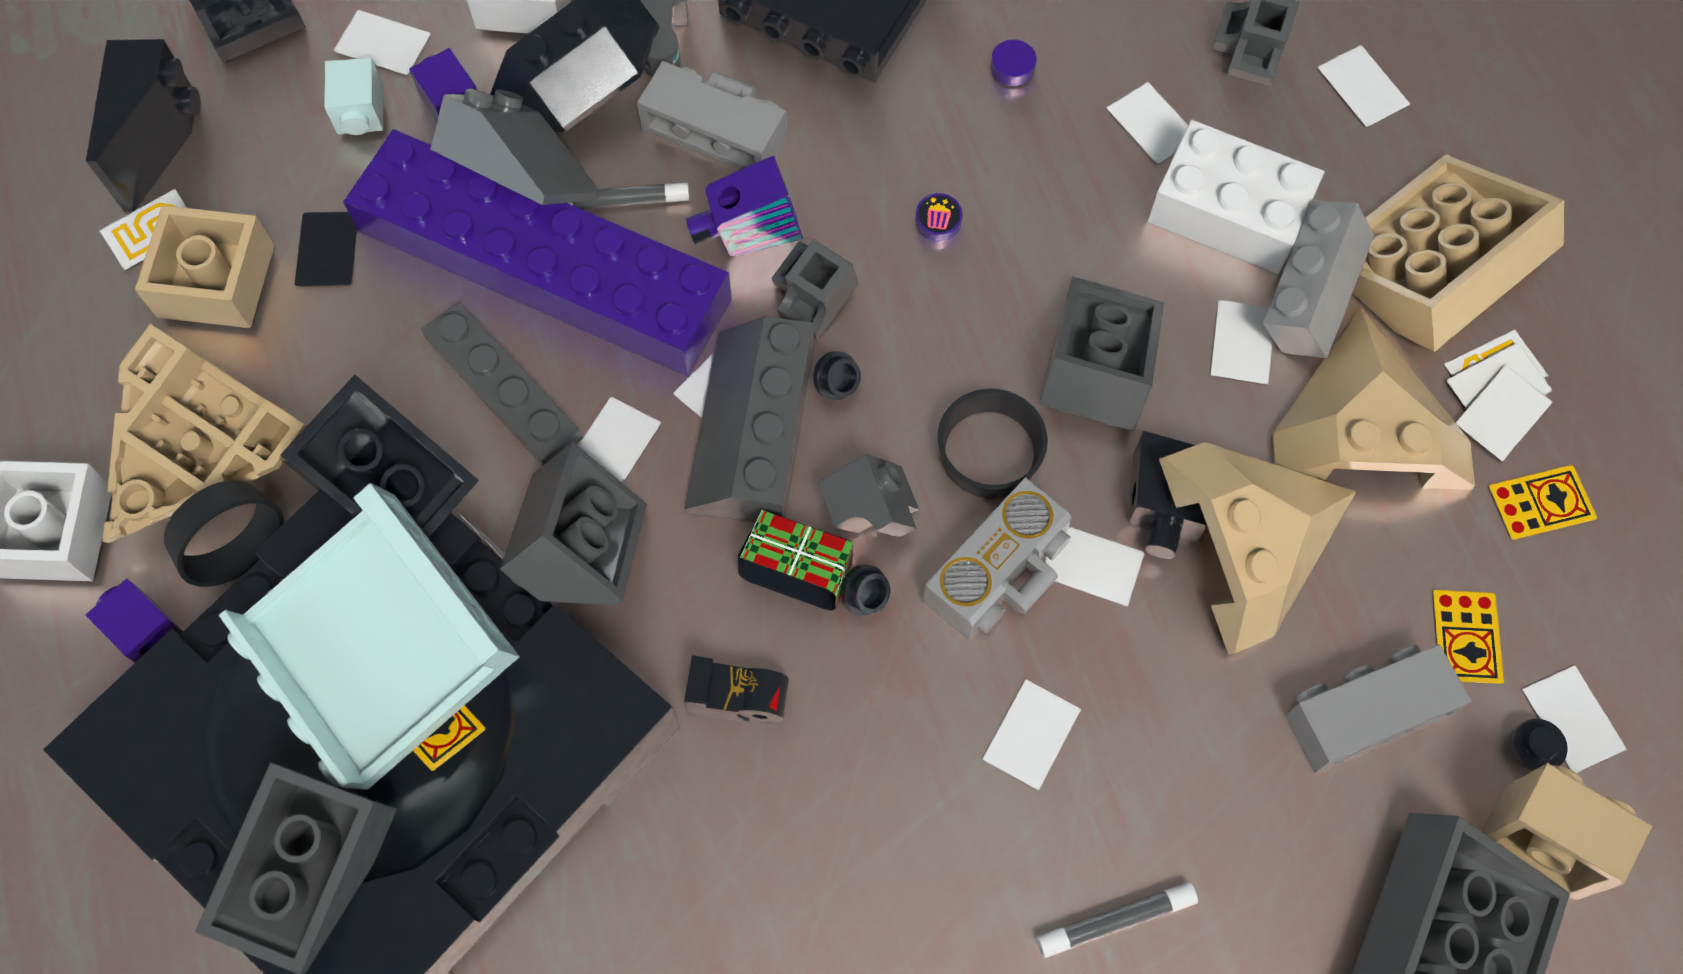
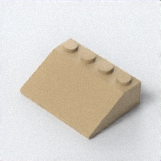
M1444 155L1365 217L1375 236L1352 293L1395 333L1435 352L1564 245V200L1449 155Z

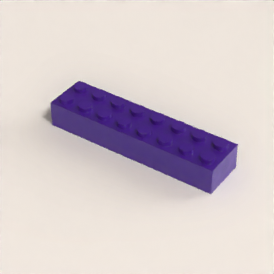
M395 129L388 135L343 201L358 232L689 377L732 301L729 272L568 203L541 205L431 150L430 144Z

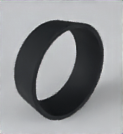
M980 389L961 396L945 411L938 428V447L946 473L958 487L980 497L996 498L1009 495L1025 477L1028 480L1032 478L1042 464L1047 451V430L1038 411L1024 398L1006 390ZM981 412L1004 414L1017 421L1028 433L1034 450L1032 467L1023 477L1006 484L989 485L973 481L961 474L951 464L945 453L946 442L950 432L961 420L970 415Z
M239 480L219 482L195 493L174 512L165 528L164 544L179 575L185 582L199 587L217 586L243 576L260 559L254 551L284 523V516L281 509L252 484ZM245 504H256L251 521L231 542L206 554L184 555L185 549L192 537L211 519L231 508Z

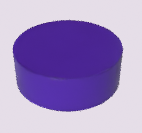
M1015 39L1003 41L995 47L992 53V75L997 81L1008 86L1023 85L1034 75L1037 61L1036 53L1024 41Z

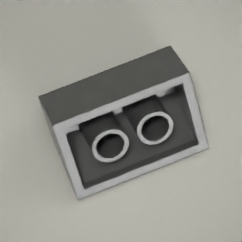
M571 442L532 474L500 570L508 575L516 585L523 587L540 601L616 606L624 599L647 503L579 446Z

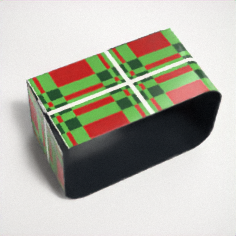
M762 509L737 555L738 574L741 578L752 584L821 609L833 611L837 607L843 580L848 574L852 563L854 544L848 539L814 527H808L805 524Z

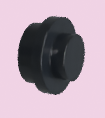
M831 351L823 355L817 362L813 373V381L817 392L830 400H842L852 395L857 390L861 380V372L854 359L850 355L839 351Z
M868 564L858 565L851 569L845 576L841 586V600L844 607L849 612L859 616H868L881 611L890 598V584L880 569Z
M1527 720L1520 724L1512 734L1511 749L1514 758L1520 765L1531 771L1547 763L1552 766H1561L1567 757L1568 746L1564 734L1556 725L1547 720Z

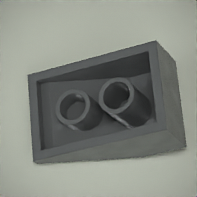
M466 89L465 95L444 94L431 150L541 205L598 200L600 190L541 113L522 104V96L501 89H497L495 95L474 89Z
M1073 276L1045 374L1039 404L1052 407L1063 413H1073L1094 419L1108 426H1118L1135 431L1153 384L1164 302Z
M270 763L195 933L294 973L305 974L373 866L397 809L302 772Z

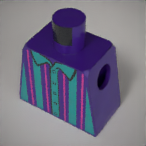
M775 156L768 157L708 184L705 192L710 210L686 218L687 226L695 245L721 237L731 256H739L803 239L792 200Z

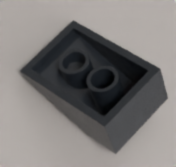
M164 39L106 40L86 162L124 212H134L192 134L194 115L199 114L201 108L200 95L197 88L190 84L184 74L181 61L173 56Z
M355 374L280 454L279 458L352 518H355L363 511L354 497L370 483L394 494L427 538L431 536L479 481Z

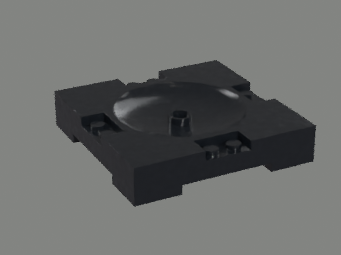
M319 491L254 551L260 559L180 635L172 629L169 630L43 749L152 861L161 864L204 909L270 763L331 783L320 771L318 762L321 758L311 744L300 740L290 729L287 719L291 716L280 701L271 698L260 687L257 681L260 673L250 659L241 656L231 646L227 638L231 632L219 617L224 610L239 614L246 613L353 519ZM452 513L446 517L428 539L520 657L465 704L485 727V731L434 771H431L417 754L411 751L368 790L344 788L394 807L397 810L373 866L305 974H452L450 970L597 810L603 804L608 807L680 729L674 709L666 700L556 604L552 605L548 601H540L526 589L516 585L508 575L500 570L502 560L483 544L478 535ZM242 952L263 974H297Z

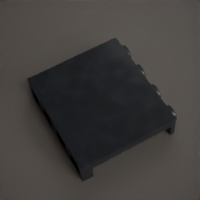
M718 0L719 14L724 15L735 24H744L763 33L773 41H782L802 50L813 59H822L842 68L844 72L853 77H862L875 83L927 0Z

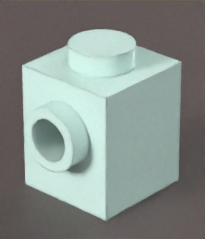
M372 57L325 61L324 108L337 134L361 135L366 132L383 131V83Z

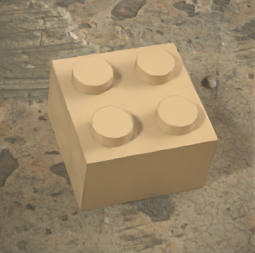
M162 205L135 291L157 318L251 328L275 245L255 215Z
M1547 763L1504 787L1481 832L1569 892L1570 897L1575 900L1625 884L1652 825L1635 816L1634 809L1627 803L1613 797H1603L1583 785V779L1572 770L1562 766H1552Z

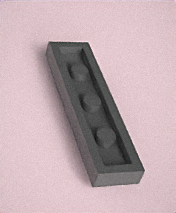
M460 301L421 329L425 339L542 466L571 442L576 444L583 438L580 429Z

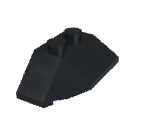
M573 0L506 50L490 95H495L497 89L516 93L523 97V105L541 113L554 132H567L641 77L651 51L653 38L657 36L660 26L641 0Z

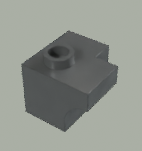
M1248 0L1240 3L1226 1L1211 49L1233 55L1227 75L1271 86L1290 35L1299 1Z
M814 239L809 245L798 241L771 278L774 285L786 292L777 308L779 316L783 319L812 322L813 336L817 341L859 284L853 264Z
M864 454L817 482L835 528L859 534L874 526L877 532L896 537H902L917 529L911 514L919 510V507L900 465Z

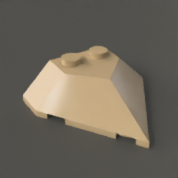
M1360 306L1331 348L1328 357L1324 358L1271 435L1272 464L1324 481L1333 469L1420 472L1422 488L1472 490L1475 487L1470 440Z
M149 324L119 366L118 383L123 385L121 411L120 413H115L107 488V492L112 494L110 521L104 522L102 542L108 544L172 516L188 498L208 486L231 480L250 482L279 469L283 463L279 459L280 454L307 425L224 373L157 327Z
M1203 442L1160 458L1159 461L1176 508L1195 503L1200 504L1228 582L1232 597L1211 605L1228 654H1235L1274 637L1357 491L1208 442Z

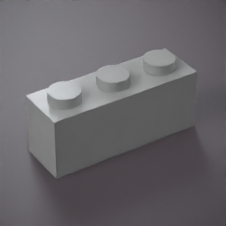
M1311 201L1263 321V325L1282 353L1319 358L1328 357L1375 236L1358 203Z
M1440 644L1422 652L1418 645H1412L1390 656L1388 659L1391 665L1375 671L1372 664H1367L1345 674L1342 677L1345 684L1328 690L1326 684L1321 683L1296 695L1299 703L1285 717L1314 773L1452 716L1472 702Z

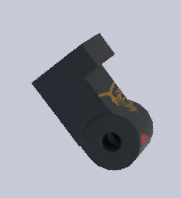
M692 655L684 703L688 715L748 723L749 721L778 723L782 722L784 717L789 678L773 670L714 663L713 658Z

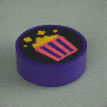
M943 193L930 194L923 198L917 206L916 228L928 240L935 242L947 241L953 238L961 228L962 208L958 201L950 195Z

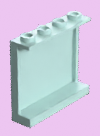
M371 483L354 497L363 511L244 614L224 610L219 615L231 632L227 636L231 646L241 656L250 659L259 671L260 675L257 677V681L260 687L271 698L281 702L291 716L287 719L290 729L300 740L311 744L321 758L318 766L326 779L337 787L365 790L374 785L520 657L397 497Z

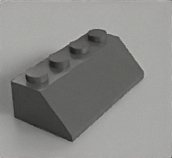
M763 316L719 332L687 493L685 513L754 523L762 509L782 517L786 516L814 351L812 322Z

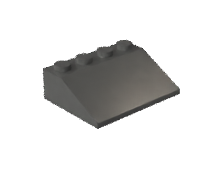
M1409 813L1352 974H1545L1570 893L1460 816Z

